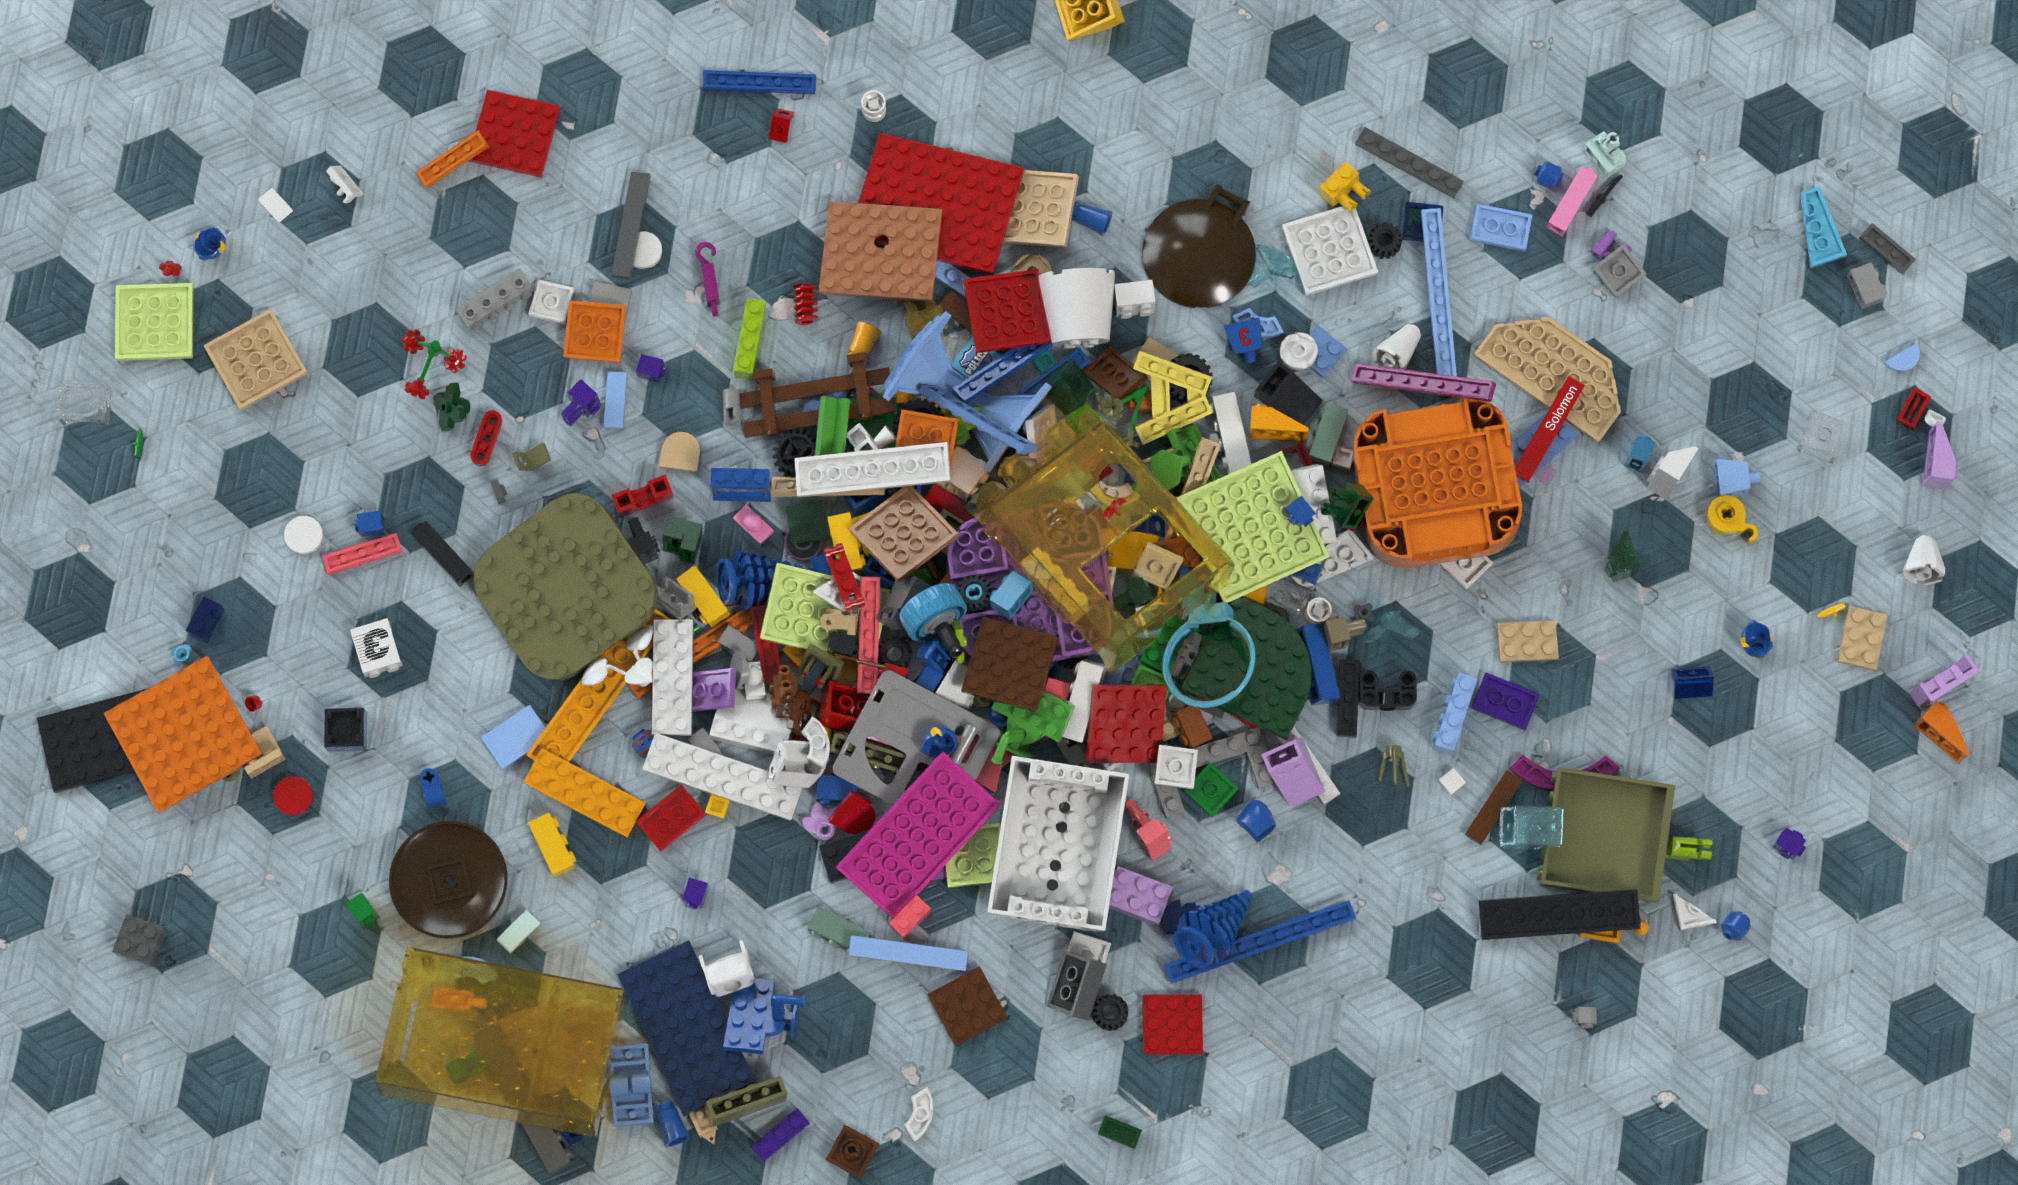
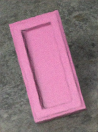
M745 505L733 517V520L760 545L774 532L748 505Z

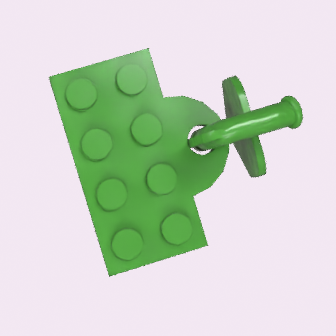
M1197 425L1171 429L1167 432L1174 450L1171 452L1160 450L1153 455L1151 467L1155 477L1148 482H1134L1131 487L1134 493L1152 490L1159 485L1164 490H1171L1180 481L1185 483L1202 438ZM1215 462L1207 484L1222 478Z
M1045 690L1043 691L1037 713L994 701L991 709L1007 716L1008 719L1006 724L1007 731L995 743L998 746L994 757L991 759L992 762L1002 764L1005 750L1019 757L1033 759L1035 755L1028 749V746L1040 740L1043 735L1060 742L1075 705Z

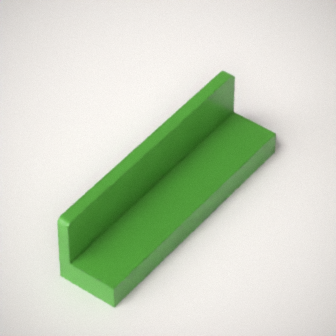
M821 396L815 456L845 453L850 399Z

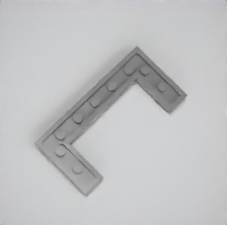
M1260 728L1192 748L1198 750L1196 769L1207 766L1209 763L1213 764L1247 753L1258 789L1276 784L1268 772L1261 755L1267 752ZM1148 763L1154 781L1156 763ZM1155 785L1166 819L1185 813L1177 787Z

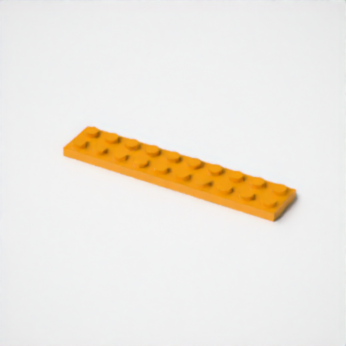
M655 609L652 617L645 624L652 625L653 634L648 646L644 650H638L640 659L645 658L653 647L654 620H671L657 609ZM623 638L595 659L606 658L608 661L607 665L610 664L625 672L630 670L637 662L633 651H629L626 648L628 638ZM608 669L604 680L593 686H583L581 678L526 756L535 761L541 748L570 763L627 684L625 675Z

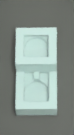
M526 910L500 935L497 941L511 954L540 926V922Z

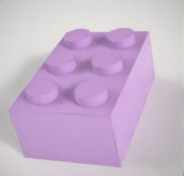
M1118 866L1113 877L1109 909L1159 927L1173 887Z

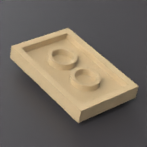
M1849 606L1837 663L1876 671L1888 614Z
M1556 621L1497 624L1500 663L1559 659Z

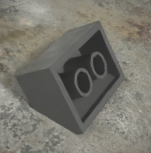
M1064 950L1047 1007L1089 1021L1107 964Z

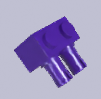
M580 379L567 392L571 403L561 412V415L563 416V421L570 427L582 415H585L587 418L590 415H595L601 405L598 394Z

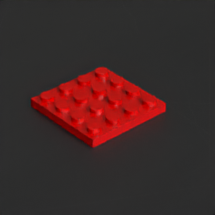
M487 90L476 131H480L489 147L469 160V162L542 178L561 107L546 102Z
M1039 269L963 279L975 353L1051 343L1039 285Z
M1164 684L1092 685L1086 762L1156 763L1158 746L1162 745L1167 686Z

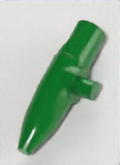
M142 429L138 430L135 443H131V446L135 448V458L141 457L143 447Z

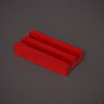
M1914 387L1896 422H1900L1903 426L1910 427L1909 429L1913 430L1931 396ZM1915 394H1917L1918 396L1912 408L1910 409L1906 419H1903L1902 417L1906 412L1912 398ZM1922 397L1925 398L1913 422H1909Z

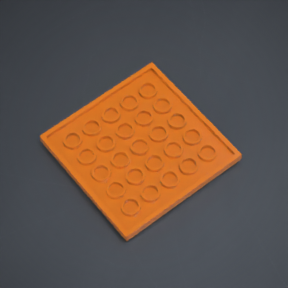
M208 656L104 713L158 814L241 769L249 761L263 756Z

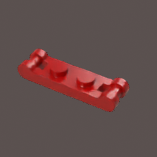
M836 544V547L824 548V556L845 611H851L852 608L857 606L859 608L865 606L843 544ZM839 554L840 559L833 560L832 556ZM855 596V599L849 601L848 597Z

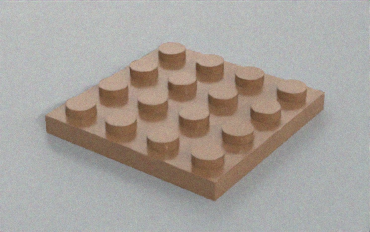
M904 486L849 528V532L898 583L959 537L958 532L912 486Z

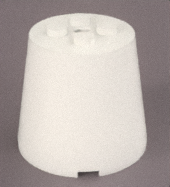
M1105 268L1064 269L1062 274L1054 275V272L1051 271L1038 276L1052 345L1064 347V349H1072L1077 346L1093 348L1094 345L1110 341L1115 283L1114 270H1109V273H1107Z

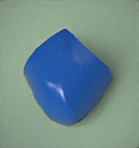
M1259 800L1250 801L1236 819L1239 826L1248 831L1257 843L1269 835L1276 827L1271 811L1265 803Z

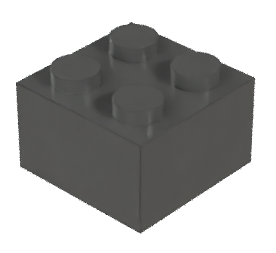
M126 914L112 952L118 956L154 967L167 929L161 925Z

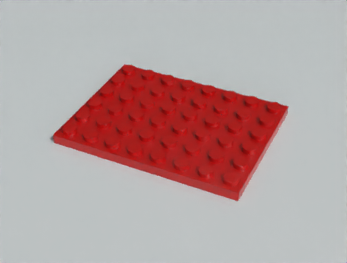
M879 133L858 203L942 209L937 261L994 275L1025 169L1016 165ZM884 235L878 236L874 241L875 246L882 248L889 243V239Z

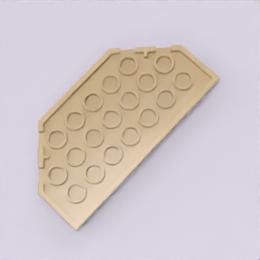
M1550 317L1516 321L1509 324H1495L1473 354L1476 359L1548 409L1568 376L1584 384L1585 387L1565 421L1596 443L1601 441L1621 413L1616 382L1612 371V361Z

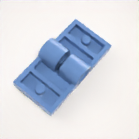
M649 1044L608 1047L613 1126L654 1124Z

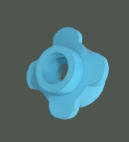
M189 645L173 648L172 653L174 654L175 665L181 666L183 663L190 664L193 662Z

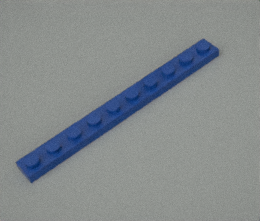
M1350 900L1234 940L1230 952L1222 964L1220 960L1217 965L1210 964L1205 968H1196L1182 958L1165 964L1164 968L1170 984L1348 923L1356 920V916Z

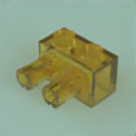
M934 296L933 302L923 301L926 309L921 311L918 310L915 301L902 300L908 314L905 316V320L912 340L930 320L933 322L937 315L941 316L944 313L942 304L937 305ZM948 322L943 328V330L948 328Z

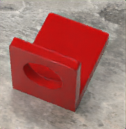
M776 108L772 115L768 139L787 143L790 123L795 112Z

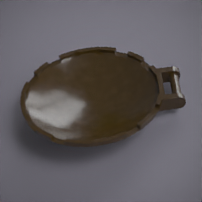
M1219 184L1215 186L1208 200H1185L1162 211L1153 220L1144 238L1142 256L1146 275L1153 281L1154 288L1171 302L1184 307L1211 308L1222 305V303L1231 298L1233 299L1247 285L1255 267L1256 246L1248 225L1242 219L1251 201L1235 196L1222 189L1223 186ZM1218 195L1240 206L1238 212L1216 201Z

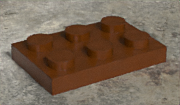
M1111 346L1082 370L1087 378L1114 399L1118 398L1119 400L1125 399L1148 379L1145 373L1133 369L1134 364Z

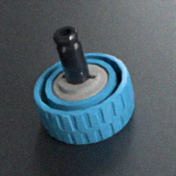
M943 583L932 586L918 593L904 605L899 618L912 640L923 642L937 634L945 649L950 653V657L956 658L964 652V648L955 635L951 624L953 620L959 619L961 621L967 612V605L954 585Z

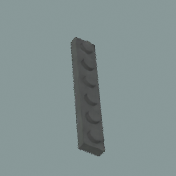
M1364 127L1355 143L1358 147L1453 199L1464 182Z

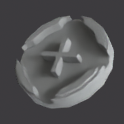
M735 651L731 659L730 668L736 669L735 689H743V684H746L748 681L749 662L745 659V657H748L745 651Z

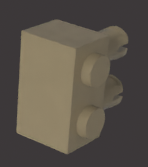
M1339 616L1328 618V621L1323 626L1330 652L1346 648L1351 640L1350 637L1363 635L1364 630L1367 629L1364 619L1347 622L1345 617L1339 618Z

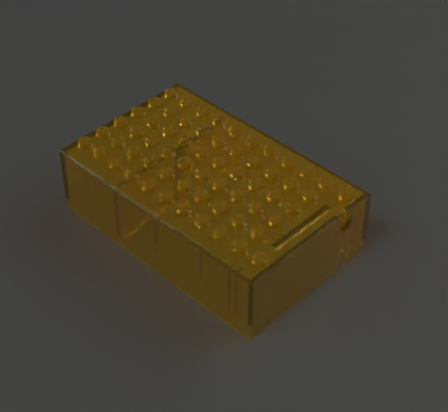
M407 947L402 965V980L397 986L375 1078V1085L379 1095L596 1137L626 1004L624 989ZM418 1001L405 1059L402 1062L400 1057L413 1002Z

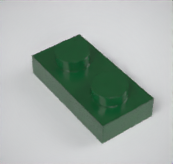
M1105 1115L1098 1135L1135 1149L1142 1130Z

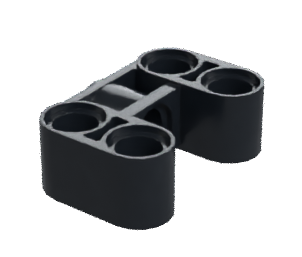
M1365 670L1360 675L1359 705L1364 710H1410L1415 705L1417 700V678L1414 672L1410 670L1401 672L1397 681V688H1378V678L1372 670ZM1370 677L1373 683L1365 684L1363 678ZM1409 677L1412 683L1409 685L1404 684L1402 678ZM1364 696H1371L1373 702L1370 704L1366 703L1363 700ZM1402 697H1411L1412 703H1405Z

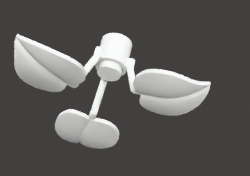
M652 625L641 627L627 639L626 648L629 651H633L637 662L630 670L625 672L610 664L607 665L608 661L606 658H599L589 664L584 671L581 681L582 685L593 686L600 683L606 677L608 669L625 675V681L628 684L645 687L652 683L653 662L650 658L640 659L638 655V650H644L651 641L653 634Z

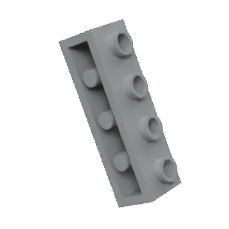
M519 268L455 309L468 331H476L488 320H495L504 310L508 311L514 308L520 300L524 301L530 298L534 290Z

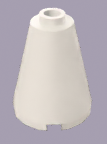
M1407 324L1391 335L1372 351L1374 362L1376 364L1379 362L1383 367L1406 370L1421 338L1420 329L1415 325Z

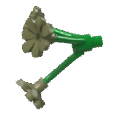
M1143 384L1140 388L1137 387L1123 400L1114 399L1112 396L1105 398L1103 393L1095 392L1097 402L1099 403L1097 406L1098 410L1102 411L1103 416L1108 414L1110 421L1114 418L1118 420L1122 417L1123 404L1130 400L1136 403L1130 430L1127 431L1126 437L1116 439L1115 443L1126 444L1132 448H1140V443L1133 439L1135 434L1133 431L1142 398L1149 390L1146 384Z

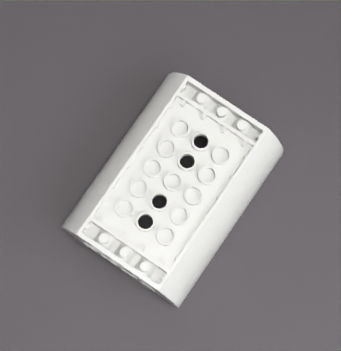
M1012 756L987 912L992 915L1085 931H1105L1129 774ZM1062 802L1070 805V810L1067 813H1062L1059 810V805ZM1063 821L1066 823L1067 830L1060 833L1056 830L1058 822ZM1054 860L1061 863V868L1058 871L1050 869V863ZM1049 880L1057 881L1058 888L1051 891L1047 888L1046 884Z

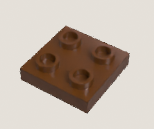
M844 1125L825 1161L861 1180L880 1144Z

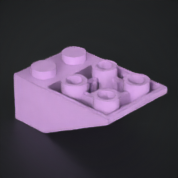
M1303 738L1292 740L1261 754L1268 772L1290 807L1325 792Z

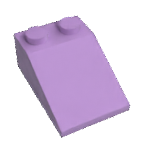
M1937 421L1929 431L1923 486L1946 490L1953 483L1954 479H1957L1958 468H1956V459L1941 421Z

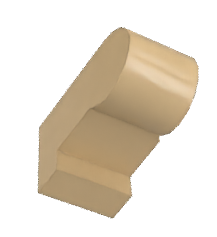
M828 609L821 617L820 625L828 631L834 628L847 630V635H856L859 611L851 610L846 612L845 610Z

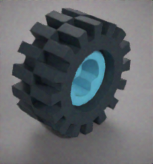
M977 574L976 577H973V575H969V578L964 577V581L959 582L957 590L967 605V611H983V608H987L988 603H990L989 599L992 593L988 580L986 581L985 577L982 576L980 578ZM977 589L980 591L978 596H969L971 590Z

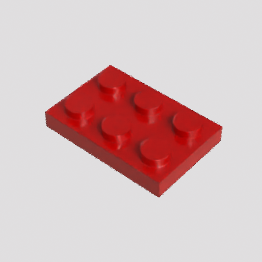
M680 785L635 822L657 849L662 852L703 819L706 813L686 789Z

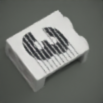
M388 618L350 630L365 677L374 678L379 676L381 672H394L400 666H403Z

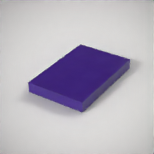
M1485 673L1471 709L1525 731L1540 694Z

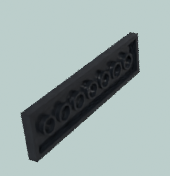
M1637 889L1479 900L1482 940L1641 929Z

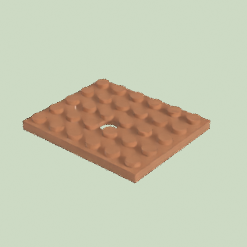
M829 201L819 294L933 302L942 209ZM880 235H884L889 239L888 245L884 248H877L874 245L875 239Z

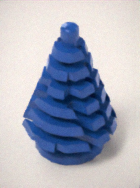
M739 550L734 552L732 562L726 558L720 559L717 566V586L721 601L725 605H730L736 601V604H740L739 608L742 610L750 609L751 606L767 601L776 563L792 566L791 563L788 561H782L781 563L780 560L768 559L764 555L756 557L757 554ZM794 564V565H793V567H797V568L803 569V567H802L801 565H797V564ZM807 568V569H806V570L814 571L813 568Z
M1244 890L1239 896L1234 894L1228 898L1214 901L1211 904L1204 905V907L1184 913L1178 921L1179 925L1173 935V943L1179 955L1188 964L1196 968H1205L1210 964L1217 965L1220 960L1222 964L1230 952L1237 936V931L1245 918V913L1249 907L1248 902L1252 899V893Z

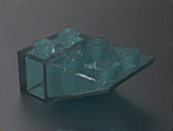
M1514 806L1501 808L1499 847L1514 851L1562 846L1563 807Z

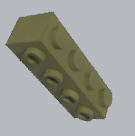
M834 729L830 743L831 754L838 756L850 733ZM866 738L865 753L869 765L877 769L882 767L890 773L897 774L906 757V753L893 746ZM850 743L845 754L851 757L856 746Z
M781 1076L771 1077L761 1083L748 1085L744 1089L734 1090L724 1096L711 1098L706 1102L704 1110L712 1128L786 1102L788 1093Z

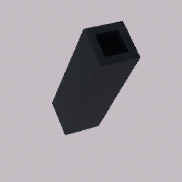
M427 521L423 524L419 523L414 527L411 533L414 539L459 587L474 575L469 566Z

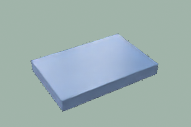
M1476 204L1469 241L1525 252L1533 215Z
M529 705L482 736L481 739L502 770H504L529 752L545 730V726Z

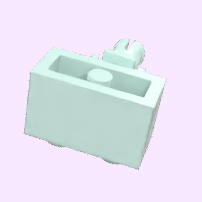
M1603 131L1588 141L1583 150L1606 179L1624 167L1626 156L1622 150L1617 149L1620 146L1619 137H1616L1617 134L1614 132L1606 134Z

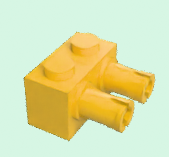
M1346 161L1319 186L1322 199L1333 208L1340 203L1349 213L1358 205L1357 202L1347 195L1351 190L1360 196L1362 200L1366 196L1368 197L1371 192L1370 189L1360 182L1359 172Z

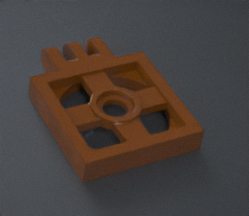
M796 691L795 697L787 695L786 700L790 703L784 704V707L788 710H783L782 715L789 718L786 728L807 740L801 731L812 717L810 713L812 705L816 707L814 718L819 721L820 702L802 691ZM805 701L804 708L800 709L801 704ZM805 713L807 714V719H806V720H804V714H805Z

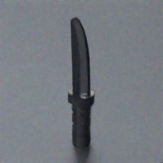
M1623 175L1615 177L1596 196V200L1586 212L1589 217H1592L1599 206L1606 202L1607 195L1623 178Z

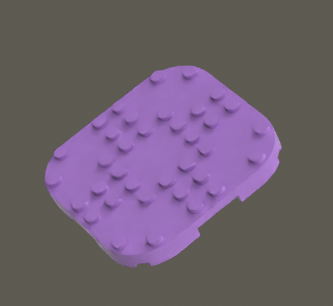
M1057 503L1005 515L998 513L976 517L959 527L957 531L959 537L949 544L947 553L952 585L957 588V586L959 587V582L964 581V577L969 578V575L976 577L977 574L980 578L983 576L986 581L988 580L993 592L1001 586L1004 577L1009 576L1014 571L1031 581L1033 586L1032 594L1011 620L993 610L990 603L981 612L980 610H976L977 612H973V610L966 612L960 624L967 641V646L964 649L970 658L983 617L1058 637L1059 640L1052 662L1093 654L1108 642L1115 627V609L1102 533L1098 522L1091 513L1089 514L1075 504ZM1035 549L1040 553L1044 552L1049 557L1050 563L1053 566L1057 565L1062 570L1063 576L1066 579L1070 578L1076 584V589L1079 592H1085L1089 597L1090 610L1077 622L1023 571L1022 560ZM977 589L971 590L969 596H978L980 591Z

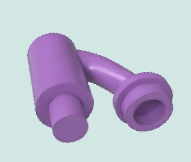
M1611 231L1608 235L1605 234L1592 249L1591 254L1599 260L1605 259L1612 252L1608 251L1614 245L1617 233ZM1623 243L1628 251L1631 252V247Z

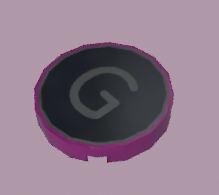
M807 523L791 527L786 533L784 540L788 555L800 562H808L811 558L818 556L823 547L821 533L816 527Z

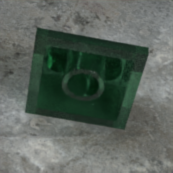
M1073 358L1057 369L1045 381V383L1052 386L1048 395H1050L1064 415L1082 407L1095 388Z
M1628 530L1624 531L1605 567L1607 576L1611 577L1613 582L1634 576L1640 568V563Z

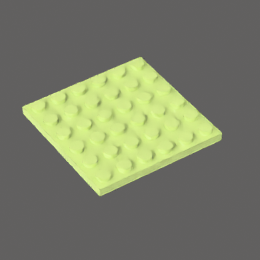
M1282 451L1175 498L1222 602H1231L1330 557L1314 521L1306 527L1304 525L1298 527L1297 525L1293 526L1287 519L1289 515L1284 509L1298 497L1302 496Z

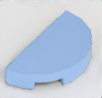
M1916 343L1885 361L1884 364L1889 369L1905 372L1911 370L1917 364L1920 357L1918 344Z

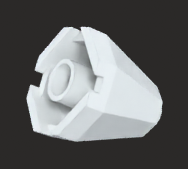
M1927 535L1916 538L1904 566L1903 577L1914 584H1917V580L1923 581L1922 585L1941 582L1945 575V566L1936 541Z

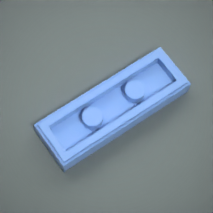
M608 372L604 429H623L627 372Z

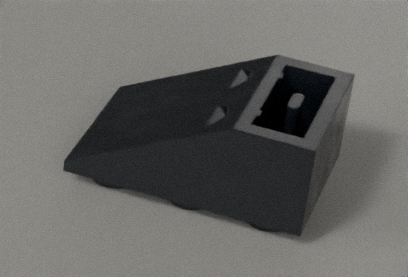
M1279 361L1260 383L1254 394V397L1267 405V407L1274 408L1302 425L1307 422L1323 401L1293 371Z

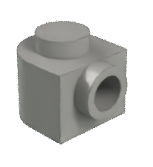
M1576 1008L1575 1012H1572V1023L1581 1025V1028H1593V1025L1597 1024V1008Z

